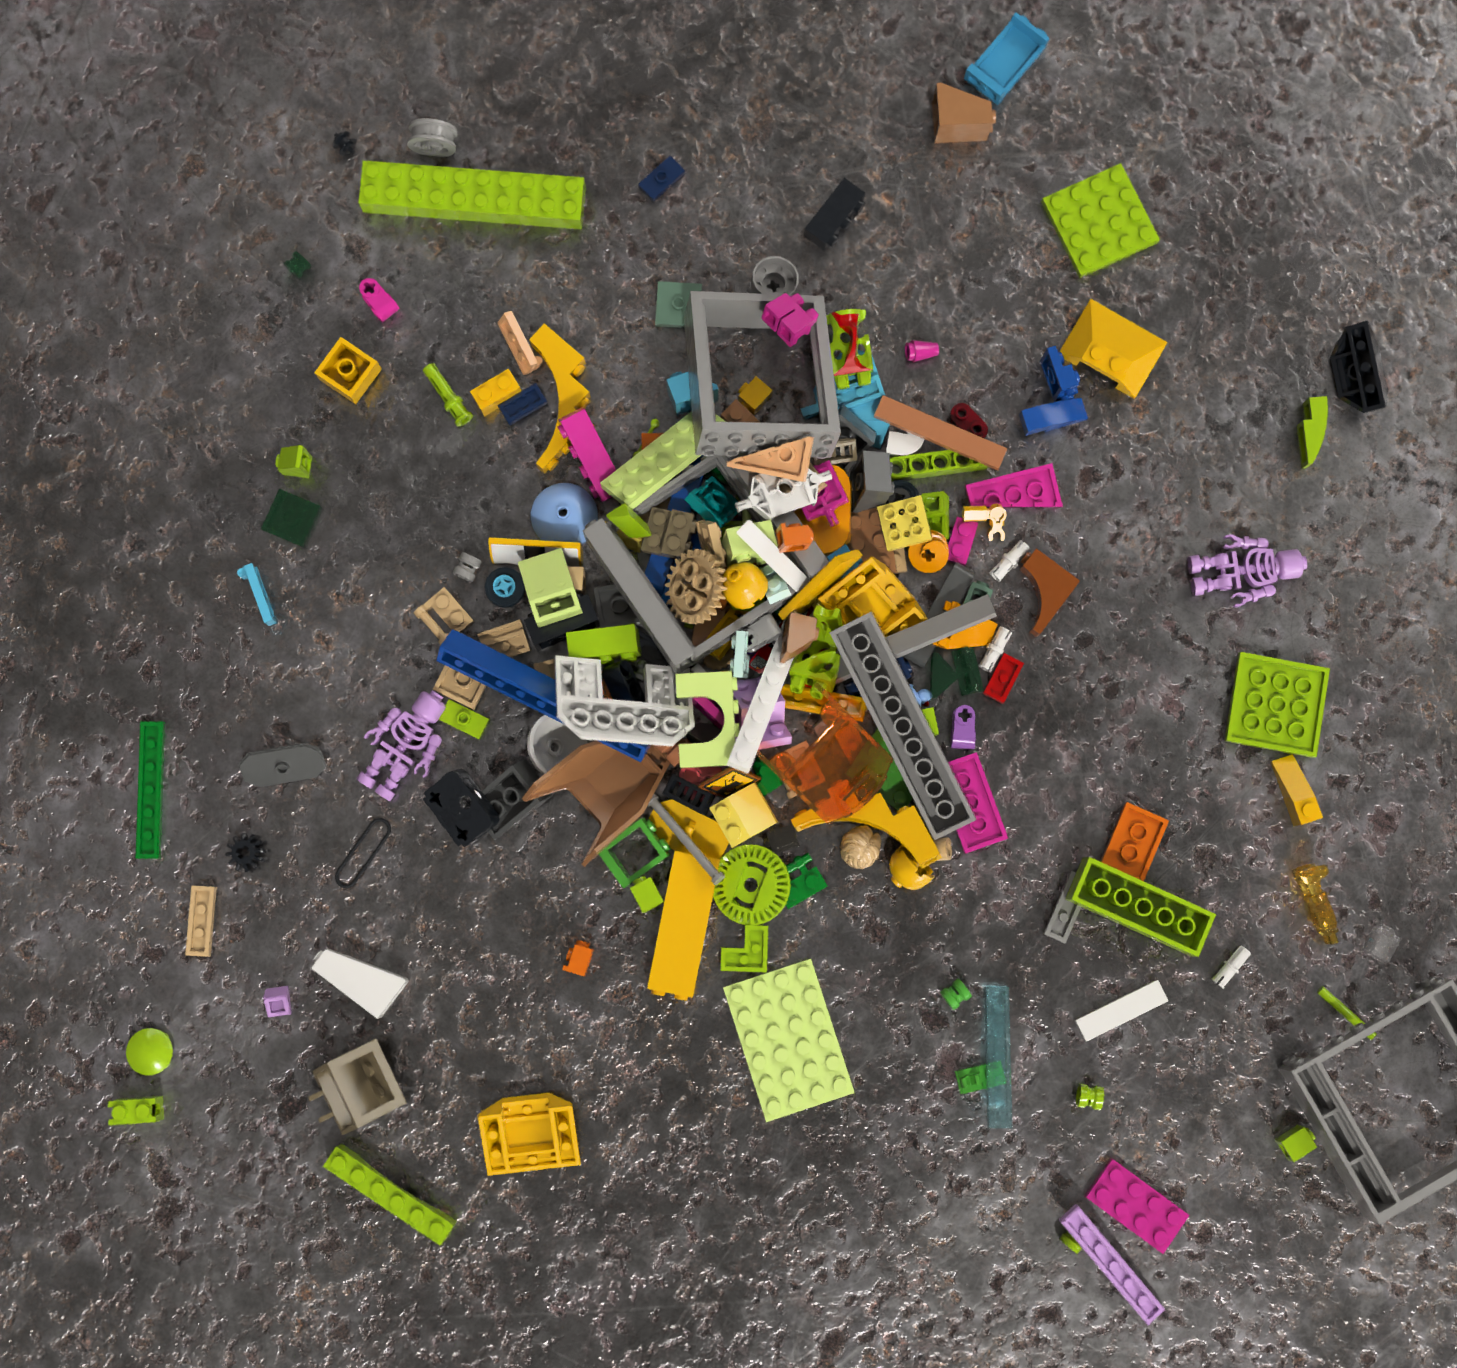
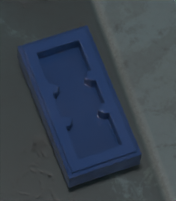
M670 155L638 184V187L654 202L685 174V170Z
M535 383L497 406L510 426L548 404Z

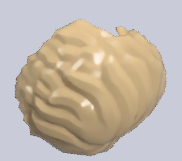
M868 825L852 828L842 836L841 857L849 866L856 869H864L871 866L879 858L881 848L880 834L878 832L873 833V830Z

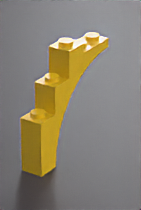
M544 323L529 340L531 346L544 359L555 379L559 397L558 419L581 407L585 409L590 403V392L573 378L582 374L586 363L581 354ZM558 419L547 449L536 462L538 469L544 474L548 470L552 471L558 465V459L562 454L566 455L570 452L568 446L571 444L568 438L563 439L557 426L561 425Z
M838 780L831 784V788L827 790L831 797L830 799L824 798L814 804L815 807L808 811L803 809L794 815L795 817L791 819L794 828L798 832L811 826L828 822L850 821L872 826L898 840L913 855L921 869L942 858L914 805L900 808L897 810V814L893 816L881 792L878 794L874 792L863 798L864 801L860 803L848 780Z

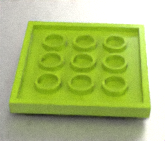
M1121 163L1046 196L1041 200L1079 278L1155 245L1160 241Z
M1239 652L1224 741L1316 758L1330 668Z

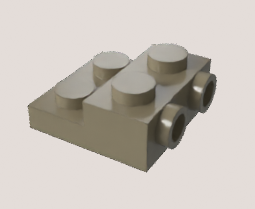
M652 507L647 523L652 536L643 538L641 551L671 559H681V553L687 554V551L693 548L691 538L692 534L697 532L696 516L692 513L674 509L669 511Z

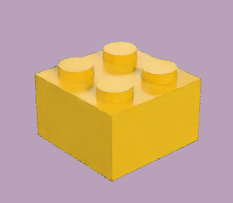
M340 337L314 373L320 381L356 405L382 368L375 359Z

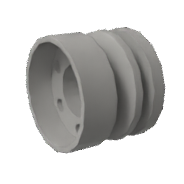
M770 256L764 258L756 264L753 270L748 293H787L788 295H794L799 284L798 271L789 260L783 257Z

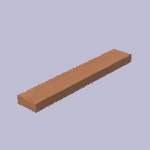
M884 395L874 414L876 419L997 471L1007 451V448Z

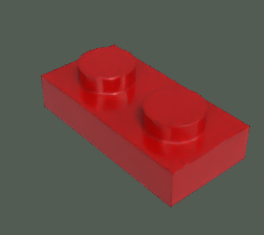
M1003 653L982 694L1003 704L1024 663Z

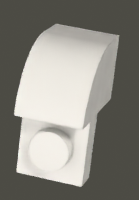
M889 431L885 453H889L890 459L897 456L917 454L923 445L924 439L907 431L906 434Z

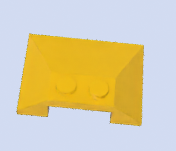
M1090 299L1059 352L1070 363L1077 366L1081 361L1118 382L1115 388L1135 399L1168 342Z
M872 556L818 597V600L828 610L840 609L843 625L872 611L885 637L928 620L908 589L884 563Z
M551 1093L506 1097L478 1114L488 1176L581 1165L573 1106L569 1101Z

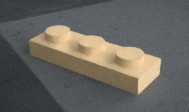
M191 886L186 956L211 957L217 887Z

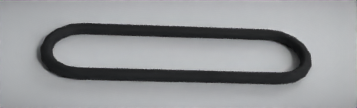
M383 818L374 819L361 835L335 874L336 883L340 887L350 888L356 884L390 835L391 826L387 820ZM384 822L387 825V833L354 881L348 885L342 884L338 879L340 871L373 824Z

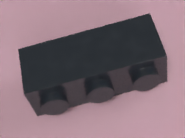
M844 177L805 227L804 237L824 251L829 246L833 247L840 237L838 235L842 229L846 230L851 224L853 214L855 212L859 213L865 206L866 202L864 199L866 193Z

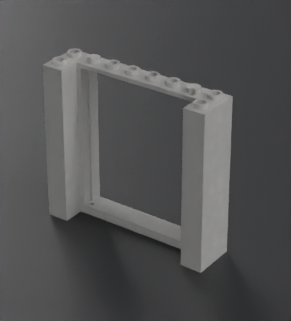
M703 456L700 463L695 466L689 465L686 467L681 475L676 478L673 477L634 508L633 511L639 516L643 515L652 507L657 506L715 467L718 468L739 500L743 501L750 494L752 477L761 473L726 466L727 462L741 456ZM753 508L746 509L756 523L767 521ZM794 511L771 519L775 537V531L781 523H785L786 527L794 523H800L801 526H804ZM601 518L598 521L593 520L585 526L586 529L583 530L587 545L676 674L682 673L732 640V636L736 635V631H742L761 617L773 613L797 594L789 585L790 596L773 604L766 600L695 647L616 533L620 529L609 519L605 523ZM814 539L807 550L784 552L810 580L829 563Z
M1429 977L1421 982L1422 986L1410 994L1411 998L1404 1002L1403 1000L1394 1002L1390 1005L1391 1009L1385 1013L1380 1011L1370 1016L1371 1021L1364 1025L1363 1023H1358L1352 1026L1350 1033L1344 1036L1340 1034L1329 1040V1045L1314 1048V1050L1309 1052L1311 1055L1308 1057L1291 1056L1283 1061L1284 1065L1278 1067L1363 1218L1379 1225L1456 1181L1457 1160L1397 1195L1322 1062L1425 1004L1457 1059V986L1453 979Z

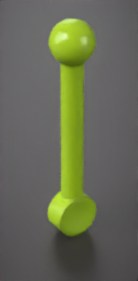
M651 420V427L648 433H653L654 429L659 427V420ZM641 445L638 451L633 453V457L642 450Z

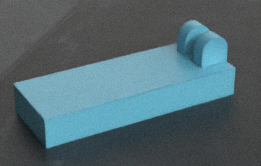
M253 563L245 565L237 571L238 576L249 580L264 623L268 626L276 624L277 620L258 567H254Z

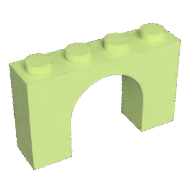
M732 671L676 674V695L678 699H712L721 706L725 718L721 733L712 741L679 744L680 768L727 766L736 737H738L740 732L739 723H735V714H739L738 700H734L733 690H738L737 677H733Z

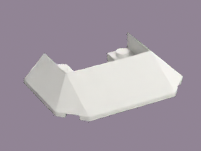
M555 655L557 718L580 739L674 746L694 728L692 698H677L676 673L671 666L645 664L643 672L646 702L603 699L601 660ZM690 668L680 674L690 673Z

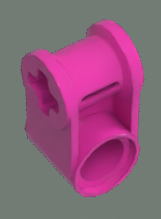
M366 278L360 283L359 290L362 298L382 323L400 309L394 299L385 292L375 279ZM368 289H371L372 291L374 290L375 292L371 294L370 292H367V290H368Z

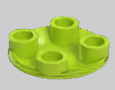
M146 1028L138 1031L130 1038L126 1047V1058L129 1065L134 1071L142 1075H155L169 1067L173 1055V1046L169 1035L155 1028Z

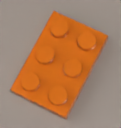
M1125 802L1100 862L1144 881L1169 820L1129 802Z

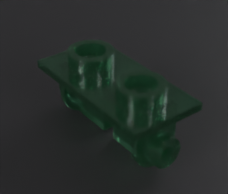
M964 647L957 651H952L961 695L984 691L974 647Z

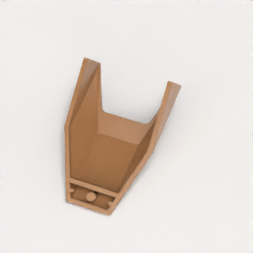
M596 740L579 746L535 781L522 799L526 802L564 789L574 795L600 824V830L581 863L585 867L642 816L670 762L666 759L667 754L660 753L654 745H651L642 762H639Z

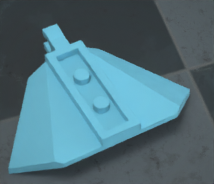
M858 350V354L863 355L864 351ZM842 353L838 355L837 360L841 359ZM872 356L873 372L871 373V385L859 386L857 375L848 376L850 388L838 390L835 382L838 409L844 405L877 433L875 443L871 447L881 450L890 424L874 418L882 396L886 395ZM816 386L813 389L816 404L801 408L805 420L819 414Z

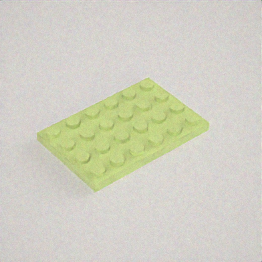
M811 959L723 987L766 1122L855 1093Z

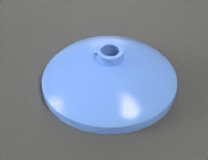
M557 483L545 488L536 497L531 508L532 527L538 538L543 541L578 542L582 545L586 542L583 530L586 529L585 526L593 520L598 521V510L592 496L582 487L572 483ZM562 509L567 510V514L565 516L559 515V512Z

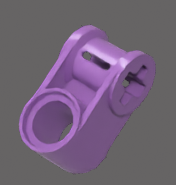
M961 705L954 710L952 715L951 748L974 749L976 741L975 711L968 705ZM963 710H965V714H969V718L965 719L964 722L961 717H958V714L962 713Z

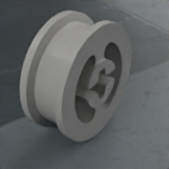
M430 118L415 119L409 123V131L411 132V137L407 140L409 149L418 154L432 157H447L455 154L456 145L453 142L458 135V130L455 126L442 120Z

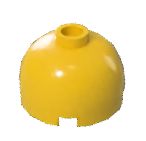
M734 563L722 575V577L727 578L723 582V586L727 587V590L722 591V594L734 608H751L755 606L753 603L758 599L762 600L767 592V577L753 563Z
M903 845L892 854L889 861V870L892 874L891 880L897 887L903 886L909 890L923 888L934 879V876L931 875L933 873L931 867L928 865L921 869L913 855Z

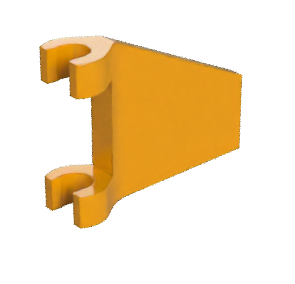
M945 601L943 610L949 611L961 606V604L952 601V603ZM987 620L932 644L944 649L988 645V643L991 644L998 624Z

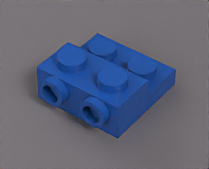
M1056 346L1047 348L1040 360V364L1053 401L1074 399L1073 395L1078 393L1077 387L1079 386L1078 383H1080L1077 370L1073 369L1072 364L1063 366V355L1057 351Z

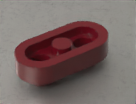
M958 403L953 406L950 411V420L954 426L985 439L988 434V427L975 411L965 403ZM958 411H964L966 416L960 417ZM979 427L981 432L975 433L973 428Z

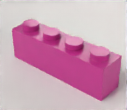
M581 407L558 419L561 425L557 427L563 439L568 438L571 444L568 446L572 457L574 459L578 457L581 466L578 468L583 478H589L592 484L589 486V489L594 499L599 498L603 502L612 496L602 489L600 482L615 472L616 469L586 410Z

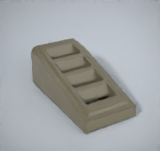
M838 439L836 447H839L840 455H836V449H834L831 458L818 459L810 457V462L812 465H820L829 460L832 465L858 461L856 439ZM844 446H849V455H845Z

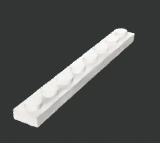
M785 620L783 621V624H782V626H781V631H782V632H783ZM783 635L775 641L727 762V766L747 774L751 769L793 661L792 658L785 663L780 662Z

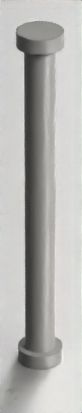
M653 794L648 806H651L709 874L712 878L711 882L714 885L720 883L725 878V875L722 872H718L658 801L659 797Z

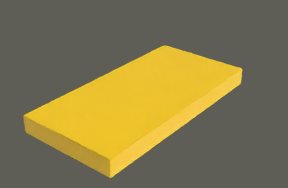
M855 549L835 556L779 611L778 615L781 619H787L791 612L801 614L807 611L818 600L819 596L825 593L863 556L862 553Z

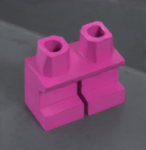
M784 293L767 303L761 318L774 332L777 331V335L790 348L797 343L801 336L810 333L811 327L817 322L819 316L813 308L807 311L802 309L804 300L798 293L792 296Z

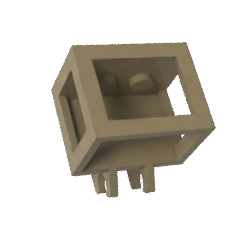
M377 1039L312 1071L321 1091L309 1096L308 1099L312 1101L324 1095L331 1112L320 1117L318 1120L321 1123L334 1117L342 1136L407 1103Z

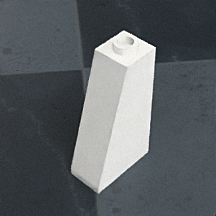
M325 949L324 952L320 950L313 959L315 964L311 967L377 1019L382 1018L410 981L406 977L332 949Z

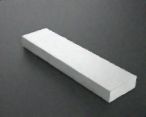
M1155 980L1074 1021L1084 1041L1087 1042L1168 1002V999L1159 981Z

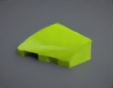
M944 491L922 493L921 496L930 530L938 531L946 539H949V496Z

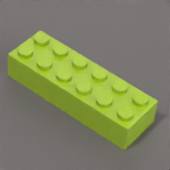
M1091 857L1082 858L1065 898L1069 902L1193 957H1199L1216 916L1215 913Z

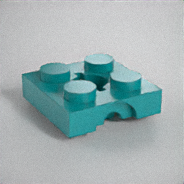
M713 476L706 480L699 489L695 488L684 499L705 521L716 522L720 529L740 513L737 512L735 503L738 501Z

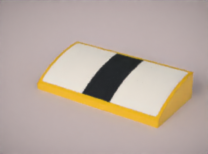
M489 537L488 543L492 564L518 565L519 561L562 548L567 566H583V549L581 543Z

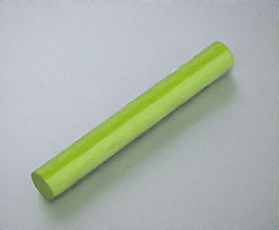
M1324 986L1317 991L1324 1000L1353 1025L1358 1023L1365 1024ZM1374 1032L1367 1036V1038L1372 1040L1377 1033Z

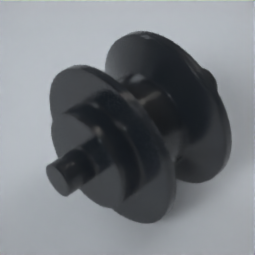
M348 131L334 134L335 138L332 146L334 149L340 148L339 154L341 156L355 153L354 149L357 140L355 138L349 139L350 133Z

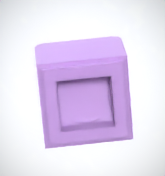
M288 986L265 990L263 999L268 1017L291 1014Z

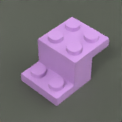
M762 676L737 680L738 690H733L734 700H738L739 714H735V723H739L740 729ZM781 693L758 750L792 744V736L784 724L785 700Z

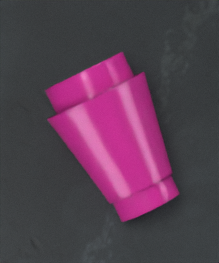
M911 340L910 343L905 344L906 360L913 363L939 355L937 342Z

